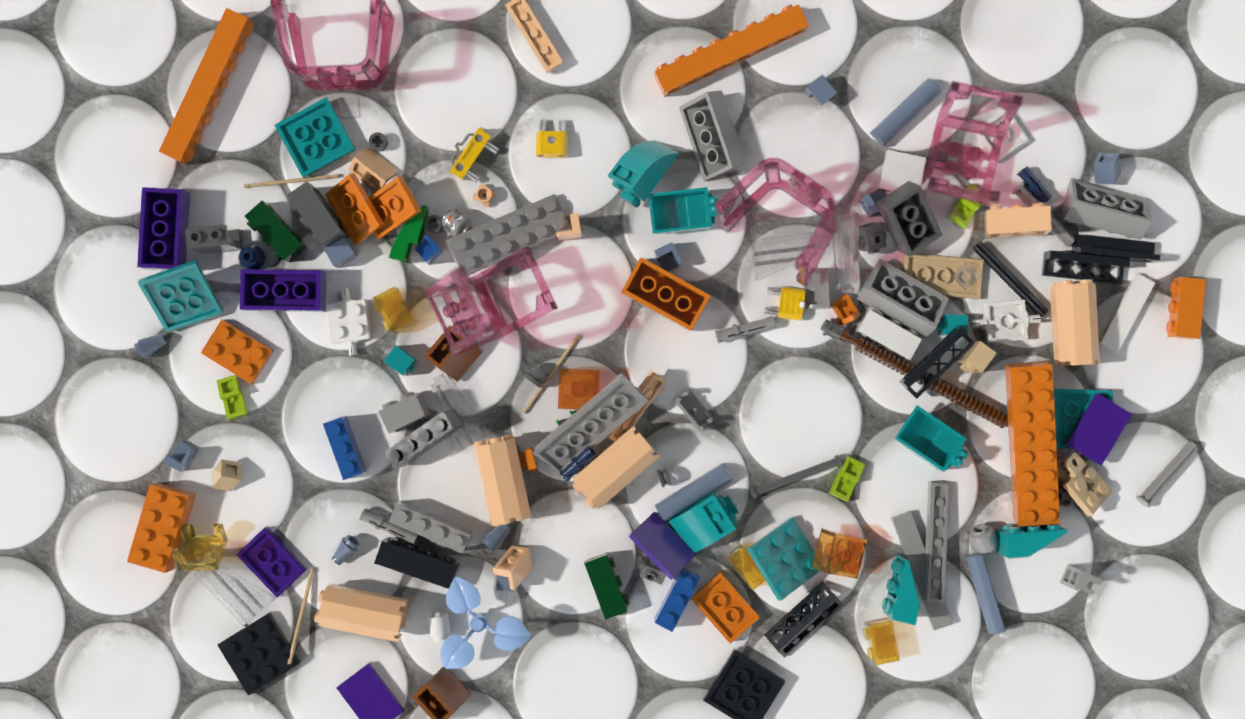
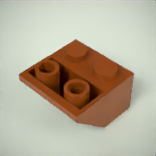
M449 325L424 357L458 382L483 351L457 329Z
M443 666L415 691L412 698L431 719H448L472 693L450 669H446Z

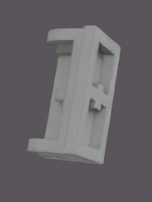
M828 268L803 270L805 310L830 308Z
M689 388L674 400L698 431H702L706 425L713 421V416Z
M1067 565L1060 583L1077 591L1079 589L1088 594H1094L1093 590L1088 589L1087 584L1093 582L1094 584L1101 585L1103 580Z

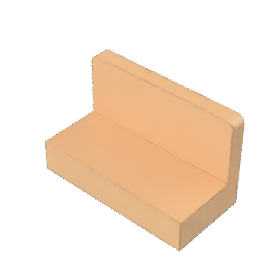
M369 147L354 156L349 167L351 173H355L356 177L376 192L384 187L398 172L395 167Z
M578 213L570 214L572 230L557 232L559 241L582 238Z
M512 545L493 567L494 575L509 578L511 590H516L532 569L529 548Z

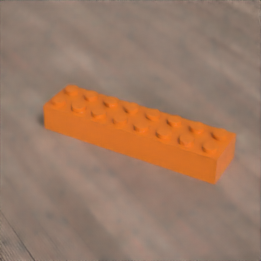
M1047 361L1005 364L1013 520L1018 526L1060 524L1052 364Z

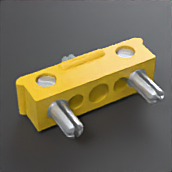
M479 127L475 134H467L461 143L457 142L455 144L456 151L451 158L453 167L450 170V175H455L461 180L466 176L475 183L478 182L480 177L469 169L484 147L494 154L499 150V148L489 142L491 136L484 132L482 127ZM472 136L457 161L454 162V158L459 152L458 146H462L468 137Z

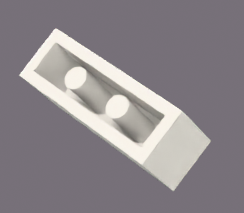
M867 310L856 327L855 332L886 348L888 351L897 354V356H901L906 361L911 360L922 340L917 337L918 333L909 328L907 330L901 328V323L894 319L887 320L879 310Z

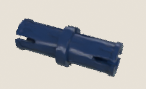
M1028 166L1017 173L1028 186L1027 189L1032 191L1041 203H1046L1053 197L1041 184L1042 180L1037 179Z
M587 446L577 457L574 456L571 459L570 464L560 471V475L565 481H570L576 473L582 471L585 465L597 455L593 448L590 450L591 447Z

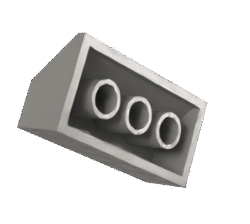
M722 91L706 92L679 107L704 181L735 172L747 166Z
M1070 179L1063 204L1064 220L1070 223L1086 225L1089 228L1105 230L1108 233H1117L1128 238L1142 239L1152 223L1147 198Z
M882 259L878 260L857 297L861 302L879 310L887 317L898 321L901 325L917 332L924 338L928 337L937 328L949 300L945 295Z

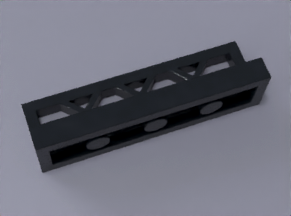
M1074 235L1076 240L1072 246V253L1124 258L1144 263L1160 261L1161 255L1154 254L1155 243Z
M1050 250L1044 252L1042 276L1074 280L1092 279L1093 282L1120 285L1123 281L1124 268L1130 267V259ZM1049 261L1056 262L1060 269L1055 273L1048 272ZM1071 263L1076 264L1080 269L1075 275H1071L1066 269ZM1090 266H1095L1100 273L1095 277H1091L1086 272V269ZM1110 268H1117V278L1110 279L1105 272Z
M956 326L899 382L917 399L975 342L966 334L967 331L962 326ZM962 337L968 342L962 349L955 348V343ZM947 351H951V359L947 363L940 362V358ZM937 365L936 374L933 377L926 376V371L931 366ZM918 379H922V387L915 392L911 386Z
M822 581L768 630L764 636L785 658L834 614L843 603ZM825 589L829 595L824 600H817L818 594ZM813 604L812 611L809 614H802L804 606ZM791 618H798L797 624L794 627H788V621ZM777 631H783L782 638L776 643L772 636Z

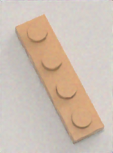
M512 0L505 6L545 72L548 74L564 64L526 0Z
M651 370L638 387L648 397L649 402L607 437L615 442L627 430L635 426L666 381Z

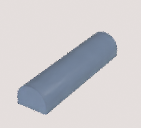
M931 78L926 79L870 132L871 136L884 147L942 92L939 85Z
M721 463L655 504V507L664 522L725 486L732 479Z
M976 552L966 555L967 563L988 633L1005 632V626L984 556Z

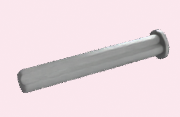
M1024 182L1020 183L1011 192L1016 194L1027 207H1031L1034 203H1041L1024 186ZM1051 214V231L1065 246H1071L1076 240L1075 237Z
M1189 441L1136 499L1145 507L1150 508V503L1197 452L1199 447Z

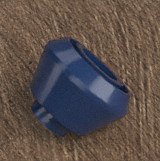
M256 245L243 247L238 255L240 266L243 269H261L265 263L264 251Z

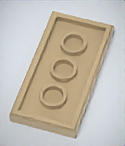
M904 254L902 271L946 297L981 299L984 260L914 254L909 257Z

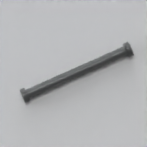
M836 455L831 460L759 487H750L749 491L752 498L755 499L757 495L829 468L841 467L842 462L839 455Z

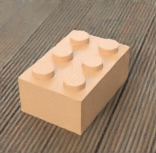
M1034 203L1031 207L1015 204L1011 205V208L1002 209V206H991L984 214L985 238L1047 235L1051 231L1050 206H1045V203Z

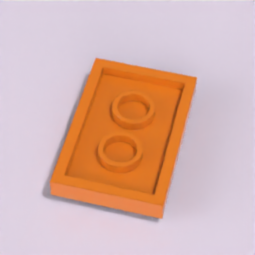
M355 173L348 174L325 194L354 245L360 244L384 225Z
M403 176L396 177L369 197L384 222V225L373 233L377 240L384 238L421 212Z
M221 319L201 354L248 383L254 384L274 350Z
M718 572L690 598L730 644L760 618L721 572Z

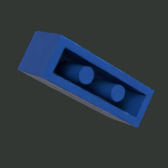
M347 416L323 423L342 479L346 480L367 472Z
M684 567L676 575L654 617L656 624L673 632L700 581L698 574Z

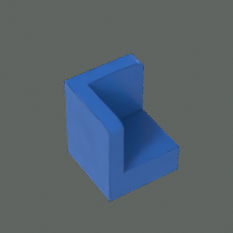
M426 235L424 236L425 240L415 251L430 265L443 250L430 236Z

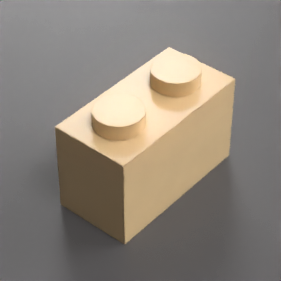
M975 341L956 362L960 364L958 367L967 374L969 372L982 373L996 355V352L983 342Z

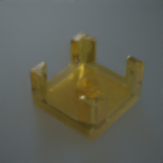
M192 524L182 525L180 533L184 544L181 552L178 551V548H174L172 553L178 571L219 569L228 541L223 524H213L215 535H196Z

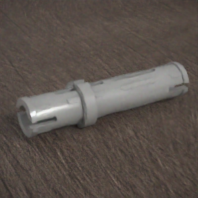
M773 316L738 326L734 324L730 328L715 331L718 343L731 339L739 340L740 337L774 329L776 324Z
M366 508L363 510L359 520L375 526L377 530H384L406 540L413 545L416 542L418 534L390 523L389 519L385 518L386 516L383 514H376Z

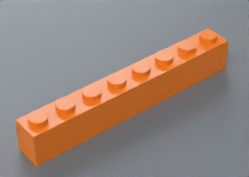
M799 4L794 7L788 5L781 10V13L776 15L771 13L759 23L754 21L740 32L739 30L732 31L725 39L717 38L710 42V46L705 48L700 46L694 49L692 54L688 56L681 55L675 58V62L669 65L667 63L659 65L656 68L657 70L654 71V77L663 96H668L806 32L809 25Z
M225 9L159 152L186 165L193 159L194 149L203 138L202 132L211 121V113L219 104V96L228 85V77L236 68V60L239 54H242L244 51V43L253 32L254 23L248 17L231 9Z

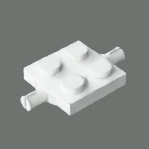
M342 288L343 300L338 303L326 304L331 344H348L349 356L358 355L356 343L361 340L372 339L367 300H351L350 288Z
M1025 300L983 303V319L971 320V323H979L973 324L971 327L984 328L986 343L1028 340L1027 329L1029 324L1040 323L1041 319H1033L1041 317L1040 315L1028 316Z

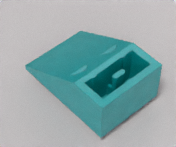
M1060 524L1021 527L1002 525L1001 529H995V535L998 540L996 550L998 554L1009 559L1030 557L1068 533V529L1060 527Z
M897 555L891 564L893 573L892 577L887 581L886 589L888 594L887 598H884L882 602L883 613L891 620L916 625L920 603L910 564L907 559Z

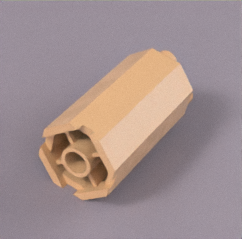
M1092 279L1072 282V280L1054 282L1053 286L1050 287L1054 366L1100 364L1096 284L1093 283Z
M634 426L573 477L574 483L572 486L579 494L582 492L587 497L585 501L592 509L595 507L600 509L660 457L658 453L652 454L654 452L653 447L639 431L636 434L633 432L636 430Z
M513 434L474 442V450L490 525H503L515 520L520 521L530 518L528 498Z
M330 584L325 590H321L318 600L321 602L320 610L316 611L314 619L315 622L319 623L320 627L399 642L402 634L399 633V630L405 628L409 599Z

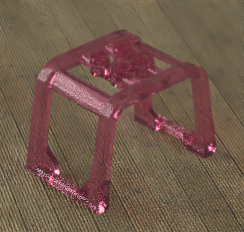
M284 0L270 1L283 63L290 72L299 76L306 87L320 92L366 90L377 88L384 82L388 72L395 19L385 0H370L366 57L362 62L353 65L310 67L306 65L300 18L295 13L288 12L287 4ZM286 21L288 23V28L297 65H295L293 62ZM381 24V49L379 67H377L374 62L376 59L378 36ZM364 73L368 80H356L354 75ZM309 77H318V82L312 81Z
M952 81L935 123L921 182L923 192L925 194L934 192L978 202L979 206L987 208L998 204L1001 192L991 190L1005 132L1021 107L1023 96ZM971 94L999 99L998 106L1006 110L998 125L948 115L954 100L969 99ZM943 127L993 137L991 152L981 151L977 146L971 148L961 146L958 142H952L951 144L940 142ZM938 150L946 151L950 157L959 155L956 163L953 161H947L946 163L935 161ZM977 159L988 161L986 172L976 170L972 165H965L968 163V160L976 161ZM933 169L942 170L946 176H951L952 174L960 175L965 180L973 178L983 179V186L978 191L950 185V180L932 177Z
M768 158L762 160L716 202V213L718 214L721 228L729 233L744 215L770 190L780 189L821 216L822 219L811 239L795 261V269L799 271L796 276L797 282L807 286L836 232V221L834 218L836 201L828 189L786 161L779 158ZM780 170L791 177L788 180L789 183L781 180ZM765 172L766 182L727 216L732 211L736 200ZM821 198L826 202L827 208L819 204Z
M529 246L518 250L473 277H469L464 265L457 267L423 291L425 299L429 301L446 336L452 356L505 337L558 309ZM516 264L523 270L531 269L542 293L536 296L535 311L507 325L486 280ZM472 286L485 311L484 313L481 312L480 307L471 291L470 287ZM451 293H457L460 300L458 303L452 300ZM442 296L446 304L443 308V314L451 318L453 334L456 336L461 335L462 340L456 344L434 301L435 298ZM468 330H469V331H473V330H474L475 332L472 333L471 335H469Z

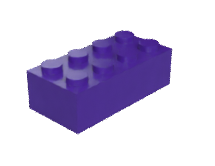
M142 187L138 268L168 270L186 263L187 242L185 229L189 225V192L182 189Z
M240 269V310L326 312L327 273L319 270Z

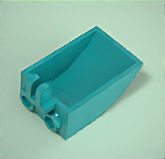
M655 140L639 143L621 156L608 174V177L613 181L612 185L619 191H622L619 196L637 208L641 204L639 199L645 202L677 158L679 152Z
M708 187L652 193L648 196L653 234L711 230L712 224H715V217L719 216L717 196H712V193H708Z
M918 405L895 437L899 443L942 472L948 470L951 465L955 468L962 465L963 458L966 459L968 456V451L963 449L967 438Z
M715 491L666 522L695 553L736 530L738 520L735 514L739 513L737 505L732 502L733 499L727 495L723 498L721 494L718 495Z

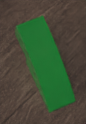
M422 205L420 207L421 212L404 224L392 245L388 258L408 263L412 245L419 246L421 244L425 229L424 223L430 210L428 206Z

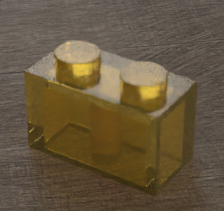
M394 286L373 297L375 300L373 306L378 314H382L384 318L382 323L387 332L390 331L395 334L416 323L397 287Z
M742 544L726 555L727 559L752 590H755L766 581Z
M886 617L864 622L865 628L862 630L865 641L868 640L869 648H867L869 660H872L876 665L900 661L892 621Z

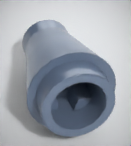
M160 333L140 339L134 346L138 354L143 358L152 355L163 345L167 344L164 335Z
M505 524L499 525L486 534L482 542L494 552L500 548L511 529Z
M351 535L343 537L332 556L333 562L341 565L346 559L356 553L360 546L359 541Z

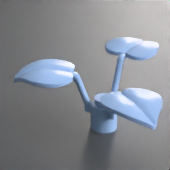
M454 577L446 595L447 606L457 614H462L467 610L473 618L470 621L471 630L464 640L459 634H452L444 641L441 648V662L444 668L457 669L469 665L474 658L475 651L473 645L467 641L474 632H481L485 627L493 634H496L494 637L495 646L505 651L514 650L524 645L531 637V633L519 619L513 616H504L498 620L496 630H494L484 614H477L471 611V609L477 608L480 605L481 596L478 589L468 580Z

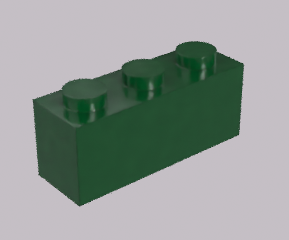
M260 201L245 215L248 220L247 225L254 232L258 231L262 235L260 237L261 241L266 246L271 245L275 250L273 254L280 261L290 262L307 247L267 202Z
M606 552L585 560L584 564L605 620L628 612L627 606L630 603L627 594H622L620 589L623 584L620 576L615 575L613 570L616 567L613 557H609Z

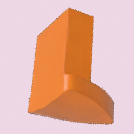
M848 294L830 303L839 319L838 323L840 325L849 323L861 315Z
M530 447L519 455L520 466L524 470L537 471L536 457L532 451L533 447Z

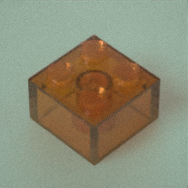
M559 369L558 409L579 410L599 392L600 370Z
M821 528L812 568L828 574L858 579L867 540L852 534Z

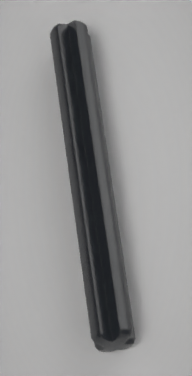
M981 241L973 247L976 254L1022 300H1025V303L1037 315L1043 317L1047 314L1048 308Z

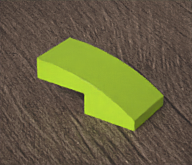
M970 183L947 219L964 229L975 211L979 209L987 193Z
M237 375L216 380L227 419L231 421L248 416L246 401Z
M846 456L828 494L848 502L855 484L860 479L865 464Z

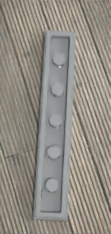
M928 483L923 602L945 604L950 483Z
M907 511L891 517L905 557L909 561L912 576L923 602L925 548L912 513ZM923 602L934 631L953 624L946 604Z

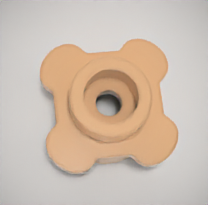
M480 184L476 193L473 194V199L481 202L484 207L490 206V201L496 197V191L490 190L486 184Z

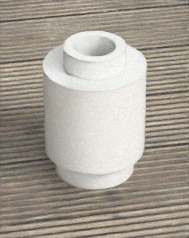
M443 610L431 612L432 615L428 616L431 637H433L434 641L446 640L449 637V633H451L448 613H444Z

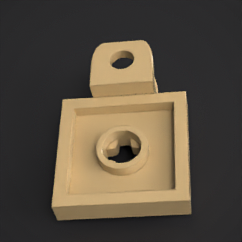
M1073 452L1068 458L1060 457L1057 460L1058 476L1062 481L1066 480L1062 486L1087 516L1094 515L1112 492L1111 488L1088 460L1083 461L1077 453ZM1061 464L1064 465L1065 470H1062Z

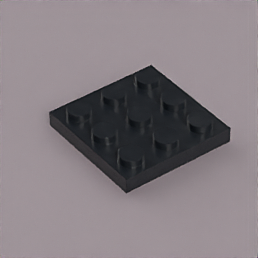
M271 612L217 644L248 696L301 663L294 652L292 664H287L290 658L291 645Z
M734 648L704 696L703 701L732 719H763L786 680Z

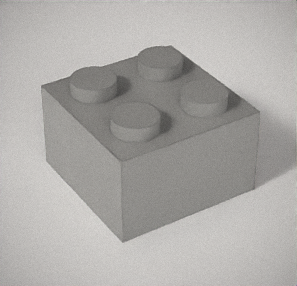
M409 392L402 395L399 402L397 400L390 401L382 405L383 409L378 411L388 433L397 432L431 415L421 393Z

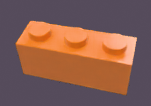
M1173 278L1170 286L1172 297L1168 305L1170 317L1166 325L1167 337L1189 340L1200 339L1206 279Z

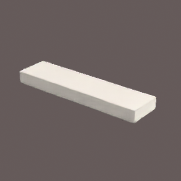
M1138 273L1134 275L1099 344L1115 353L1119 352L1155 282Z

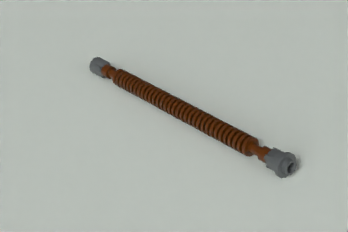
M834 318L826 319L820 330L823 331V336L828 335L836 340L847 341L855 345L854 350H859L861 354L868 355L869 358H872L874 361L877 360L878 363L886 365V367L893 371L895 370V372L905 376L915 366L914 363H910V361H906L904 358L901 359V356H897L895 353L892 354L891 351L887 352L886 348L883 349L882 346L878 347V344H874L872 341L869 342V339H865L863 336L858 339L851 335V332L835 322ZM926 371V376H934L931 372L928 373ZM940 377L928 388L1000 428L1008 427L1007 413L1005 414L1004 411L996 409V407L987 404V402L962 389L960 390L959 387H955V385H951L949 382L946 383ZM918 379L916 382L921 385L922 379Z

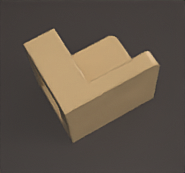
M221 459L212 472V488L232 491L241 480V463Z

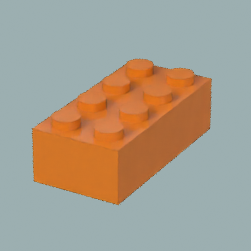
M642 257L638 260L621 291V294L689 332L692 331L710 298L709 294Z
M162 483L150 484L127 562L163 573L174 570L196 493Z

